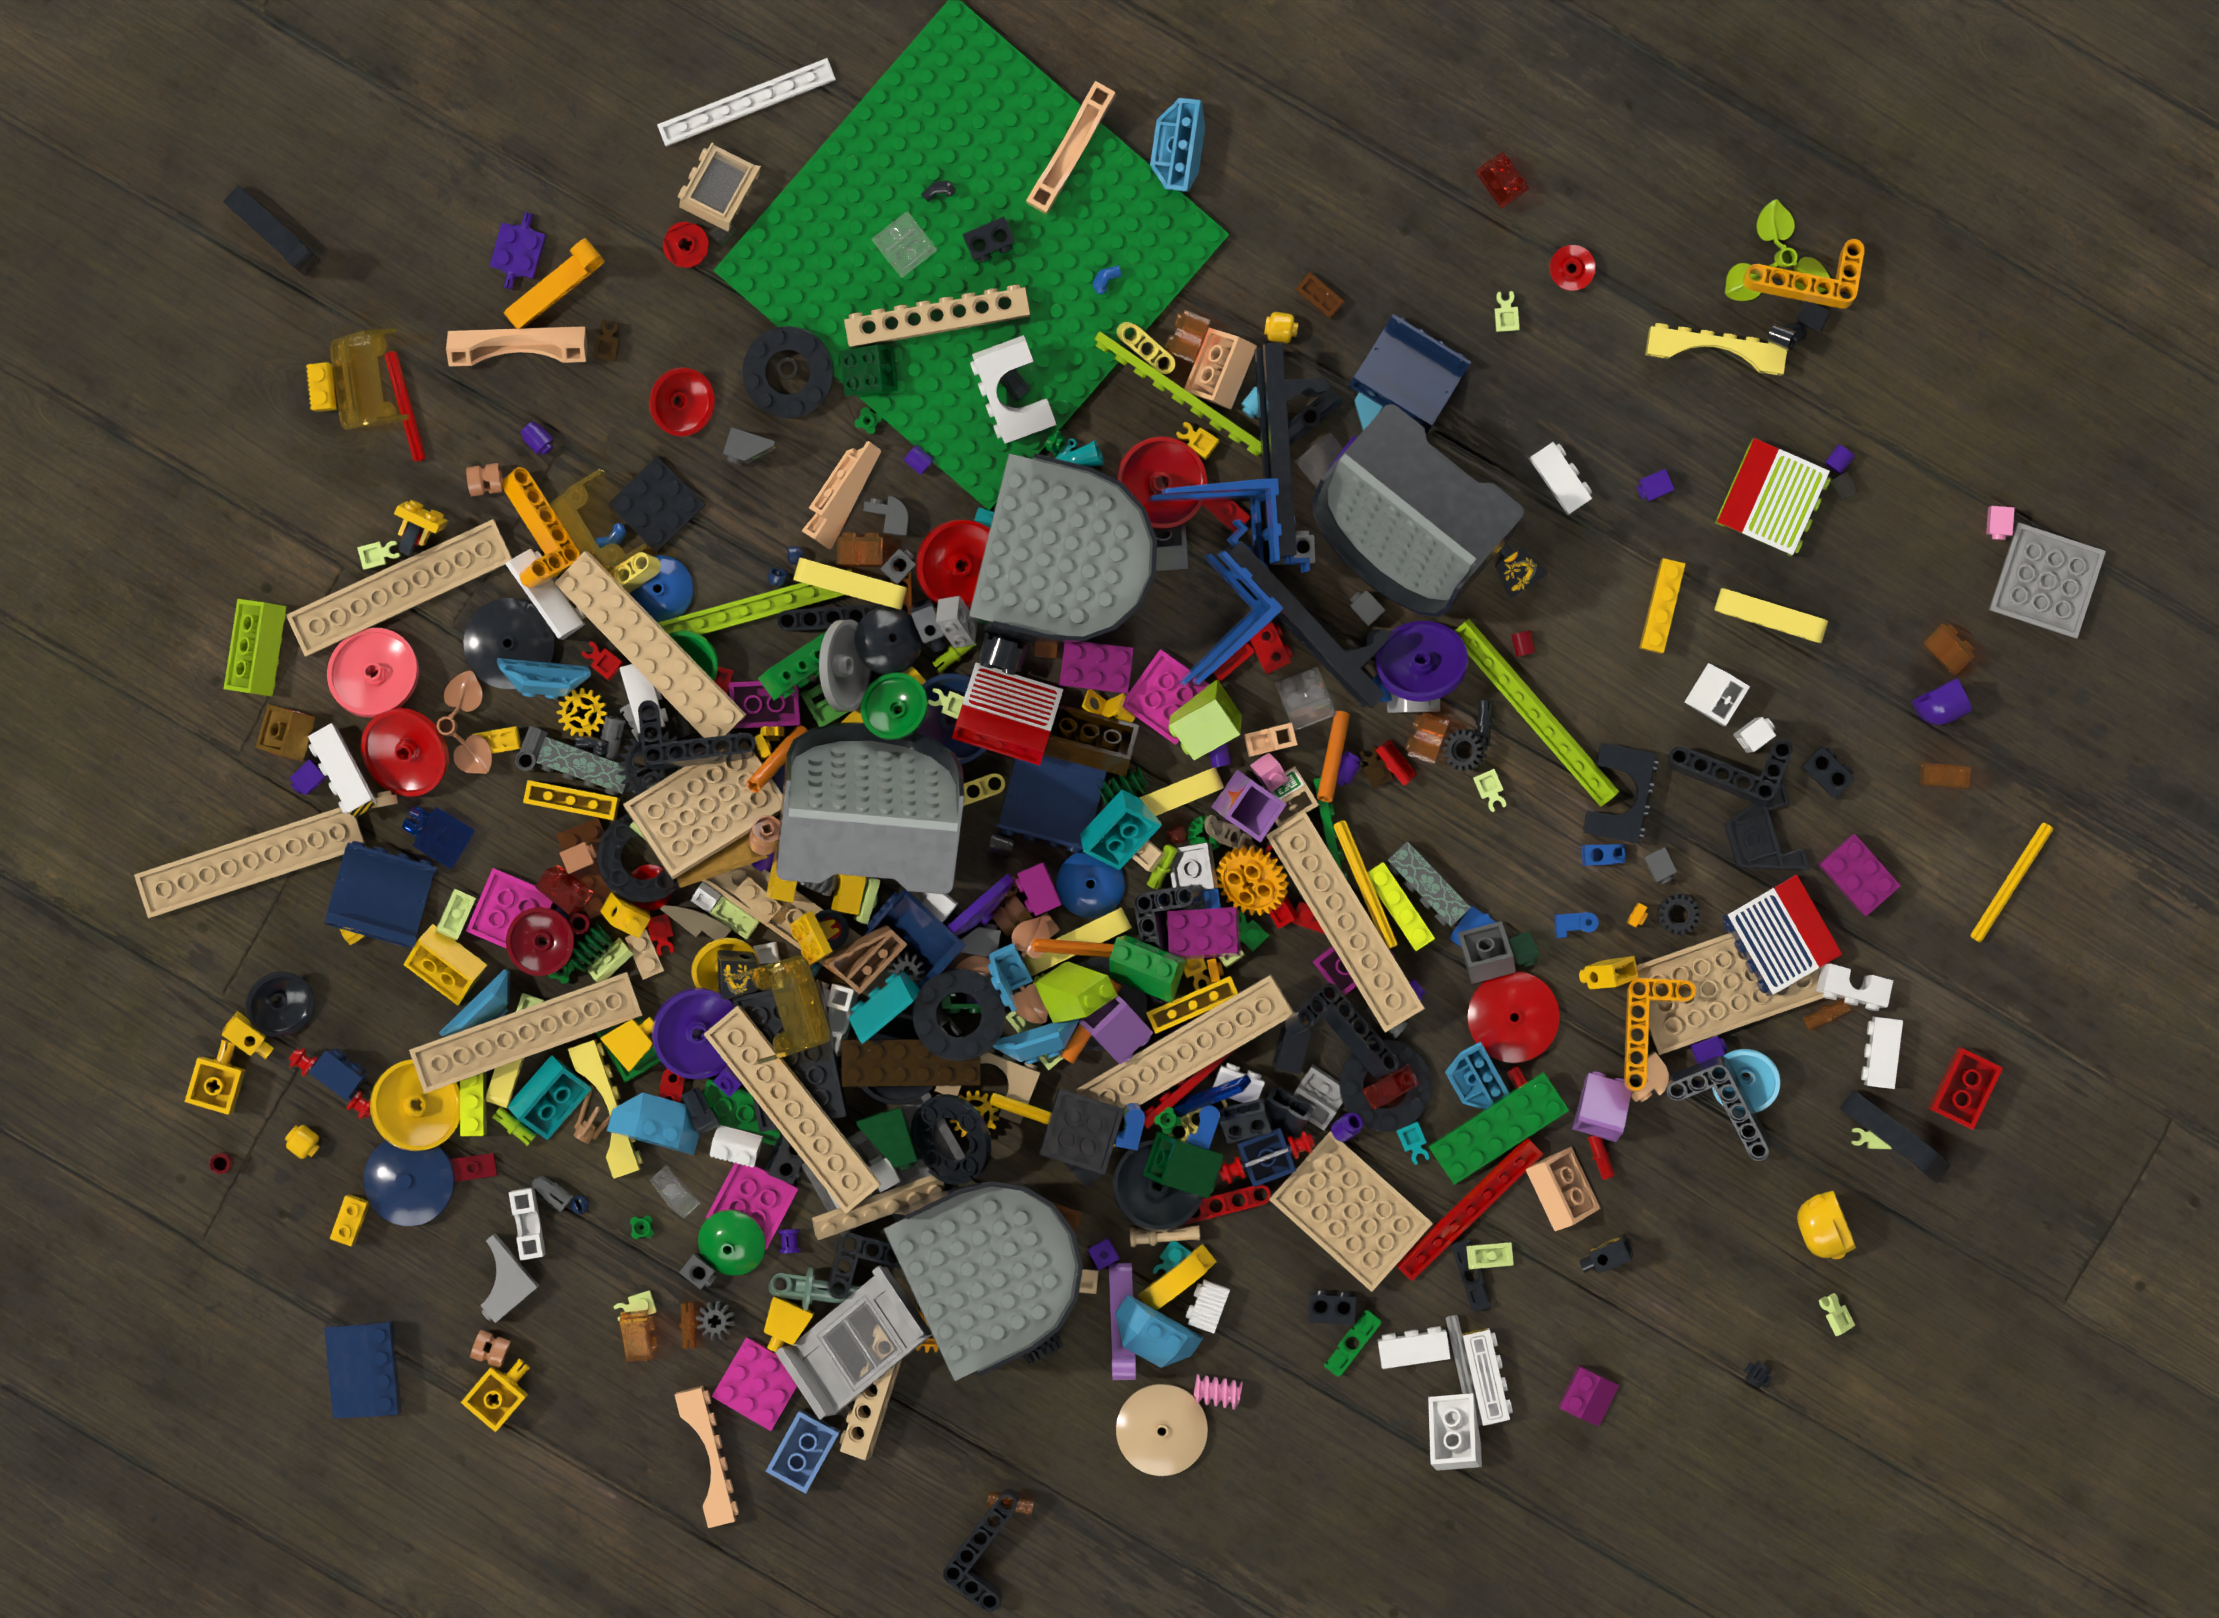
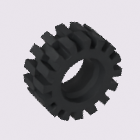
M1462 729L1449 734L1450 738H1446L1444 741L1447 745L1443 746V750H1446V753L1443 754L1444 758L1448 757L1449 759L1446 761L1447 764H1452V768L1458 769V771L1476 769L1479 767L1478 765L1483 764L1484 760L1482 759L1487 757V754L1484 752L1488 750V746H1484L1483 743L1486 740L1485 738H1480L1482 736L1481 733H1475L1476 730ZM1462 741H1467L1472 746L1473 752L1468 759L1462 758L1459 755L1458 746Z
M1684 894L1669 895L1658 907V921L1667 932L1675 935H1685L1693 931L1698 925L1700 909L1690 896ZM1681 905L1686 908L1688 915L1684 922L1675 923L1671 920L1670 911L1674 906Z
M1057 1332L1036 1349L1023 1356L1027 1364L1052 1354L1062 1348L1064 1344Z

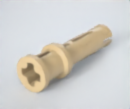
M1199 1225L1178 1227L1160 1232L1131 1226V1246L1135 1247L1136 1244L1155 1246L1157 1242L1200 1240Z

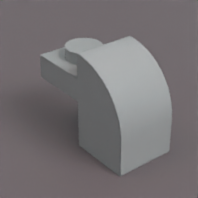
M1390 692L1392 701L1387 702L1388 713L1440 712V698L1432 701L1416 702L1402 699Z

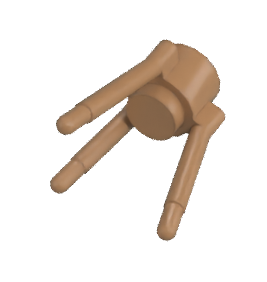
M592 1090L584 1099L578 1121L574 1126L576 1131L573 1134L574 1137L587 1144L590 1143L591 1139H597L599 1133L609 1124L610 1120L609 1115L595 1130L596 1126L592 1123L600 1110V1107L597 1106L589 1120L583 1121Z

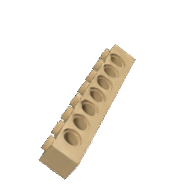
M1019 284L1008 286L1007 291L998 292V289H989L984 291V295L975 296V293L961 295L962 299L953 300V297H944L939 299V303L930 304V301H922L916 303L917 307L908 308L907 305H899L894 307V311L885 312V309L872 310V315L863 316L862 313L850 314L849 319H844L849 348L1031 317L1025 287L1021 288ZM1000 299H1010V308L1006 310L1001 309L998 306ZM979 302H986L989 305L986 313L980 314L976 311V305ZM957 306L966 308V314L961 318L953 315V310ZM934 310H941L944 316L941 321L935 322L931 319V313ZM912 314H918L921 317L920 323L916 326L908 323V318ZM889 318L898 320L896 329L889 330L886 328V321ZM867 322H873L876 325L875 331L871 334L863 331V326Z
M901 1276L897 1277L896 1280L916 1310H918L919 1305L907 1279ZM877 1324L873 1332L875 1340L869 1349L877 1361L880 1362L895 1348L879 1324ZM884 1341H888L890 1343V1352L884 1349ZM902 1360L873 1383L878 1389L877 1394H873L869 1386L853 1400L855 1401L854 1408L849 1411L846 1422L849 1423L847 1430L843 1431L840 1438V1444H842L841 1452L862 1460L872 1457ZM869 1362L866 1367H863L860 1378L872 1369ZM864 1405H867L870 1408V1416L864 1413ZM857 1426L864 1430V1437H860L857 1434Z

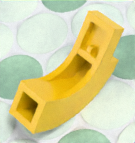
M1202 1244L1174 1268L1152 1282L1138 1296L1147 1306L1158 1310L1204 1275L1216 1263V1260Z

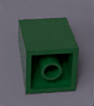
M903 1106L857 1121V1126L894 1168L900 1166L901 1170L914 1167L918 1156Z
M1157 1132L1143 1175L1160 1184L1209 1199L1210 1194L1215 1188L1217 1173L1223 1164V1155L1214 1150Z

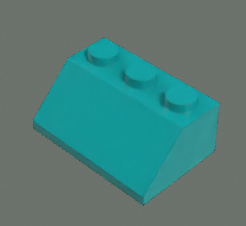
M1121 790L1080 834L1083 851L1120 870L1162 824L1140 798Z
M904 970L900 974L894 972L885 980L887 984L882 989L877 986L868 994L870 999L865 1003L859 1001L851 1008L853 1013L849 1016V1020L862 1044L917 998L920 989Z
M551 1055L507 1107L519 1121L548 1140L592 1088L566 1064Z

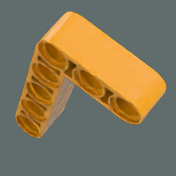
M586 238L570 249L573 256L505 310V316L516 329L525 328L605 262Z
M1851 239L1845 243L1840 252L1836 279L1753 264L1747 269L1743 277V284L1752 291L1836 308H1848L1857 296L1864 245L1857 239ZM1847 249L1855 250L1857 256L1850 255ZM1844 270L1851 271L1853 277H1847L1844 274ZM1750 274H1757L1760 280H1752ZM1772 279H1780L1782 281V285L1774 284ZM1795 283H1802L1805 289H1797ZM1817 288H1825L1827 290V294L1819 293ZM1840 292L1848 293L1850 298H1842Z
M518 467L503 479L502 487L545 554L534 560L520 572L521 583L527 588H534L564 573L580 557V552L530 473L526 469Z
M1638 978L1629 984L1627 989L1624 1085L1629 1091L1638 1092L1645 1087L1647 1082L1650 1001L1688 1002L1696 993V988L1692 982L1687 980ZM1639 983L1643 985L1645 990L1643 995L1639 996L1633 992L1634 984ZM1657 985L1666 986L1668 991L1666 996L1662 997L1656 993ZM1684 985L1690 989L1689 997L1685 998L1679 994L1680 986ZM1638 1006L1643 1009L1644 1015L1642 1018H1635L1632 1015L1633 1007ZM1638 1029L1643 1033L1641 1041H1634L1632 1039V1030ZM1633 1052L1641 1054L1642 1062L1640 1064L1631 1062L1630 1055ZM1632 1075L1640 1077L1641 1085L1639 1087L1631 1086L1629 1079Z

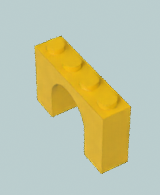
M776 848L766 897L793 903L797 881L781 880L777 876ZM835 874L838 880L831 909L859 915L866 877Z

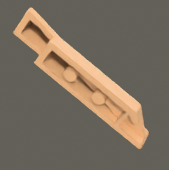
M868 441L859 450L852 448L846 451L810 505L809 509L816 514L803 528L802 532L826 548H833L881 453L879 448Z

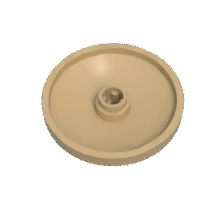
M1153 1384L1137 1390L1123 1404L1117 1418L1116 1436L1121 1452L1130 1464L1147 1474L1168 1476L1182 1472L1199 1458L1207 1441L1208 1427L1203 1408L1200 1403H1196V1398L1175 1385ZM1160 1427H1164L1166 1434H1158L1157 1430Z

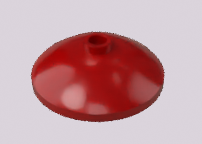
M684 367L675 368L664 373L654 384L649 399L650 413L654 422L664 432L674 436H688L701 430L710 420L715 404L713 388L708 379L700 372ZM678 396V402L674 404L673 400Z

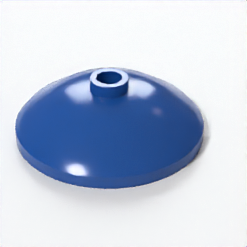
M664 555L653 556L658 558L661 563L659 573L629 593L657 623L682 616L689 608L694 592L693 581L686 567L678 560ZM657 584L662 587L660 593L654 592V586Z
M1081 851V853H1075L1070 856L1061 866L1057 875V893L1062 904L1073 914L1083 918L1102 917L1114 910L1120 903L1125 890L1124 874L1122 869L1118 870ZM1093 880L1095 882L1094 888H1087L1086 882Z

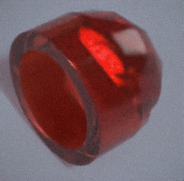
M1183 825L1173 827L1166 832L1171 842L1175 844L1184 842L1187 836Z

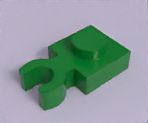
M1239 911L1241 916L1240 938L1254 951L1269 935L1254 920L1248 924L1245 915Z

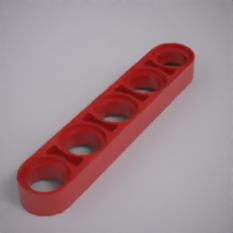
M1261 1184L1256 1187L1252 1185L1213 1195L1209 1199L1202 1198L1199 1206L1201 1210L1200 1215L1196 1218H1190L1183 1225L1264 1205L1269 1201L1271 1192L1266 1185ZM1258 1188H1263L1267 1191V1197L1263 1201H1258L1254 1197V1191ZM1235 1194H1242L1244 1196L1245 1202L1242 1206L1237 1207L1233 1205L1232 1197ZM1214 1199L1220 1200L1223 1204V1208L1219 1212H1213L1209 1207L1210 1202Z

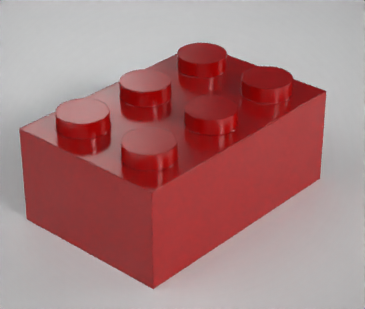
M1957 1047L1928 1109L1973 1130L2003 1068L1963 1048Z

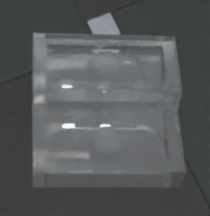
M905 212L871 239L901 278L937 251V248L908 212Z
M1329 432L1294 462L1317 489L1320 479L1343 448Z

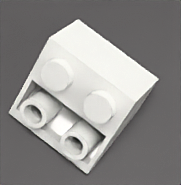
M1708 663L1684 703L1720 725L1726 726L1750 686Z
M1228 1062L1226 1066H1220L1212 1092L1242 1103L1259 1098L1265 1083L1261 1079L1262 1076L1250 1070L1245 1074L1239 1071V1066Z

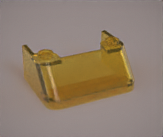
M396 328L363 330L334 339L331 342L330 353L340 423L345 430L388 425L409 419L408 415H397L393 404L383 400L377 357L382 356L387 349V342L384 336L396 333Z
M598 469L566 489L550 503V506L576 545L580 555L584 551H588L610 572L639 552L645 553L651 548L648 544L644 543L626 555L622 548L616 544H608L601 549L599 548L577 512L588 501V493L585 487L606 475L603 470Z
M797 955L731 976L732 980L751 975L753 983L758 989L765 990L771 988L785 1032L777 1034L773 1039L775 1054L758 1059V1064L825 1044L829 1040L830 1029L809 962L805 957Z

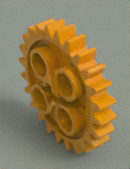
M1242 846L1240 850L1235 847L1232 852H1227L1216 869L1218 872L1216 875L1217 880L1220 881L1218 888H1223L1221 895L1228 896L1227 903L1233 901V907L1241 906L1242 913L1249 909L1250 915H1253L1256 910L1260 916L1264 911L1269 914L1272 909L1276 910L1281 905L1285 895L1288 893L1286 887L1289 885V882L1284 881L1287 874L1281 873L1284 867L1276 865L1277 858L1269 859L1271 856L1270 852L1263 855L1262 848L1255 852L1253 846L1248 851L1245 846Z

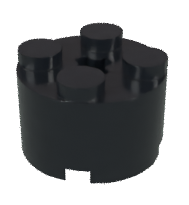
M986 632L978 657L981 660L980 665L991 669L998 666L1003 668L1002 672L1010 675L1022 672L1030 645L1026 643L1023 647L1020 640L998 634L996 637H990L991 633Z

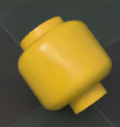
M1273 312L1266 319L1264 335H1268L1269 341L1289 343L1292 336L1296 337L1298 323H1294V317L1291 314Z
M305 1125L294 1126L285 1138L287 1141L286 1148L300 1159H304L308 1155L313 1157L320 1148L317 1145L319 1136Z

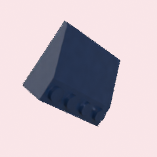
M393 1321L324 1327L333 1418L397 1415L402 1412Z

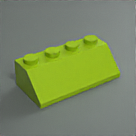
M237 599L224 689L273 696L276 670L279 664L280 645L282 643L283 625L286 619V606Z

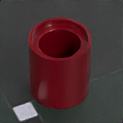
M1531 630L1511 635L1516 657L1536 652Z
M578 913L569 919L573 933L583 934L589 931L591 919L588 915ZM578 917H582L586 922L583 930H578L574 926V921Z
M225 1152L214 1155L209 1162L210 1169L216 1174L229 1172L234 1165L232 1156ZM219 1157L224 1158L227 1162L224 1170L217 1167L216 1161Z

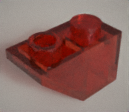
M1408 1064L1362 1089L1374 1110L1420 1083Z

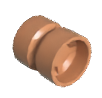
M499 463L487 464L483 469L480 466L466 468L467 483L471 497L484 495L486 491L490 494L503 492V478Z
M763 815L755 820L748 839L752 851L759 855H769L775 851L780 824L778 819L770 815Z
M1016 895L1005 902L1004 908L999 906L992 912L994 921L1007 937L1013 933L1018 924L1033 918Z
M480 1330L473 1345L470 1358L481 1362L487 1360L489 1365L500 1369L508 1353L511 1341L502 1337L495 1339L493 1334ZM487 1344L492 1345L489 1353L485 1352Z

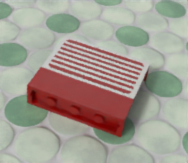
M975 663L952 739L1040 765L1063 689L1035 681L1031 678L1006 674L1002 670L981 666L980 663Z

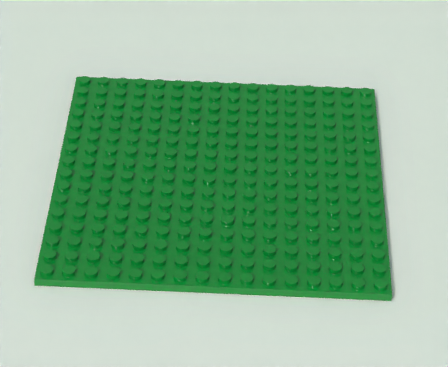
M948 0L713 271L777 327H799L819 337L831 354L834 364L833 376L842 383L840 352L850 350L844 319H849L850 314L862 313L863 316L872 315L871 311L877 309H885V312L894 311V307L899 305H907L908 308L917 307L916 303L922 301H930V304L939 303V299L944 297H953V300L962 299L961 295L967 293H975V296L984 295V291L989 289H998V292L1007 291V287L1020 284L1021 288L1025 287L1031 317L873 344L893 345L898 391L856 395L914 446H919L933 458V463L990 511L997 503L1008 454L1025 458L1031 457L1034 453L1039 454L1046 447L1048 436L1051 433L1055 434L1057 431H1060L1119 363L1114 359L1116 354L1110 350L1105 353L1095 346L1097 341L1094 338L1099 331L1129 351L1130 348L1117 337L1118 326L1124 322H1130L1146 332L1227 239L1229 233L1183 193L1165 189L1152 167L1101 122L1048 214L1046 215L1027 204L1026 200L1062 143L1081 105L962 1ZM948 180L953 183L956 192L951 197H947L945 194H937L928 203L921 196L934 181ZM1004 216L1016 244L1012 245L1013 249L1004 254H1000L999 251L991 254L992 259L986 262H974L962 234ZM998 231L994 235V240L999 243L1007 239V234L1004 231ZM977 240L973 244V249L977 252H981L986 248V243L983 240ZM1119 265L1122 276L1109 279L1106 285L1107 291L1104 294H1097L1093 288V281L1098 272L1102 269ZM1002 298L998 306L1006 310L1010 308L1011 300ZM979 302L976 305V311L980 314L986 313L989 309V305L986 302ZM957 306L953 310V315L957 318H961L966 314V308L963 306ZM934 310L931 313L933 321L939 322L943 319L944 314L941 310ZM912 314L908 318V323L912 326L918 325L921 321V317L918 314ZM889 318L886 321L887 329L894 330L897 328V319ZM867 322L863 326V331L867 334L873 333L876 329V325L873 322ZM1133 328L1126 329L1124 334L1126 339H1130L1133 336ZM1024 335L1033 362L1017 367L1016 371L1029 385L1031 390L1016 402L1007 392L1006 388L1001 383H998L997 397L1002 403L1013 408L1025 407L1047 399L1056 425L1004 443L1002 437L997 438L993 425L997 424L995 416L991 418L986 408V404H989L987 395L982 397L978 383L982 382L980 375H974L970 362L974 361L972 354Z

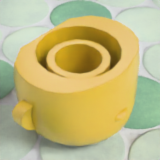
M1834 1191L1818 1194L1801 1205L1798 1210L1797 1221L1806 1246L1812 1254L1821 1258L1832 1257L1833 1259H1841L1847 1252L1856 1248Z

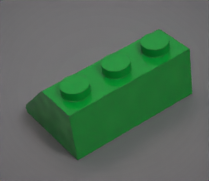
M1124 935L1116 938L1109 959L1110 978L1173 1003L1187 960Z

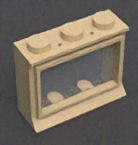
M711 143L708 149H703L699 157L701 162L698 168L693 167L688 177L690 180L688 186L684 185L678 195V198H680L679 207L729 232L732 219L735 214L739 213L742 201L751 191L753 181L758 179L761 166L753 165Z

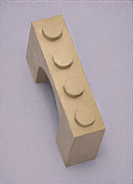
M993 1048L982 1055L981 1064L989 1063L996 1065L1006 1074L1009 1083L1006 1097L1028 1104L1041 1073L1037 1071L1038 1066L1026 1064V1062L1024 1065L1015 1062L1016 1059L1006 1054H1003V1057L994 1054L995 1049ZM962 1085L936 1086L935 1091L958 1096ZM1001 1109L999 1114L1000 1117L1018 1124L1023 1119V1116Z

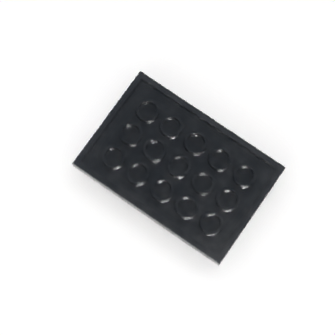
M822 981L733 997L734 1008L740 1005L828 1117L835 1119L848 1116ZM753 1097L759 1132L778 1129Z

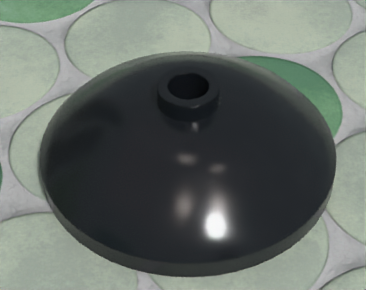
M889 606L873 609L860 620L855 630L854 644L857 655L866 667L876 673L883 675L901 673L910 668L920 655L922 639L912 616L902 609L899 610ZM890 634L895 636V642L889 640Z
M284 971L270 973L260 978L251 987L245 1003L246 1015L251 1025L260 1033L271 1037L287 1036L297 1032L308 1022L314 1008V997L311 988L300 976ZM275 996H280L277 1001H273Z

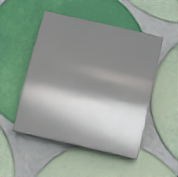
M1314 1065L1308 1070L1292 1095L1294 1098L1303 1100L1312 1106L1314 1111L1309 1121L1322 1130H1325L1342 1104L1339 1081Z

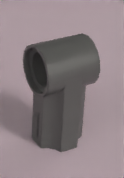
M529 726L520 752L515 758L516 766L520 770L529 773L537 768L538 756L545 737L549 733ZM527 755L531 756V766L523 767L521 765L522 758Z

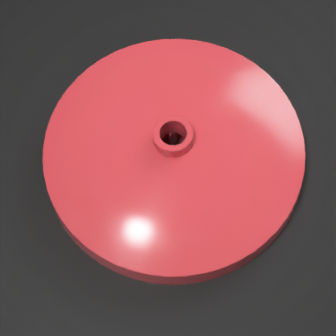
M367 628L345 638L335 648L327 668L328 686L336 701L348 712L368 718L376 717L385 711L403 706L413 694L419 676L418 660L411 646L399 634L383 628Z

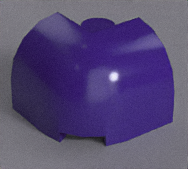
M1958 678L1911 701L1920 718L1931 725L1951 723L1972 712L1971 704Z

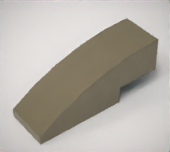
M663 905L660 908L695 937H698L704 931L712 939L717 940L727 938L732 929L716 918L694 909Z

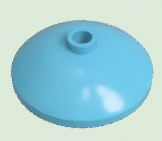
M1750 1049L1735 1050L1724 1055L1730 1061L1755 1112L1762 1111L1770 1106L1776 1099L1780 1089V1074L1774 1062L1761 1052ZM1717 1067L1714 1069L1717 1072L1725 1071L1721 1067ZM1749 1073L1750 1076L1744 1077L1742 1074ZM1712 1087L1714 1096L1722 1104L1715 1088ZM1725 1087V1088H1724L1726 1091H1729V1092L1735 1090V1089L1732 1088V1087ZM1742 1106L1734 1107L1737 1111L1744 1110Z

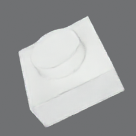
M702 882L691 901L710 913L721 897V894Z

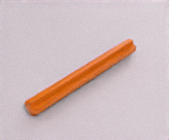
M1034 938L1031 943V948H1033L1034 952L1109 958L1114 944Z

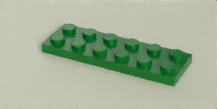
M1543 1071L1430 1144L1429 1149L1455 1185L1568 1112L1569 1108Z

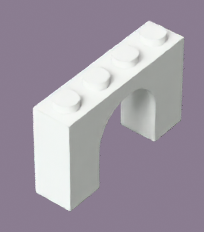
M1024 335L972 354L974 361L970 362L974 375H980L982 382L978 383L982 397L985 395L988 397L989 404H986L989 416L990 418L995 416L997 424L993 425L997 438L1002 437L1004 443H1008L1056 425L1047 399L1025 407L1013 408L1002 403L997 397V384L1006 372L1033 362Z

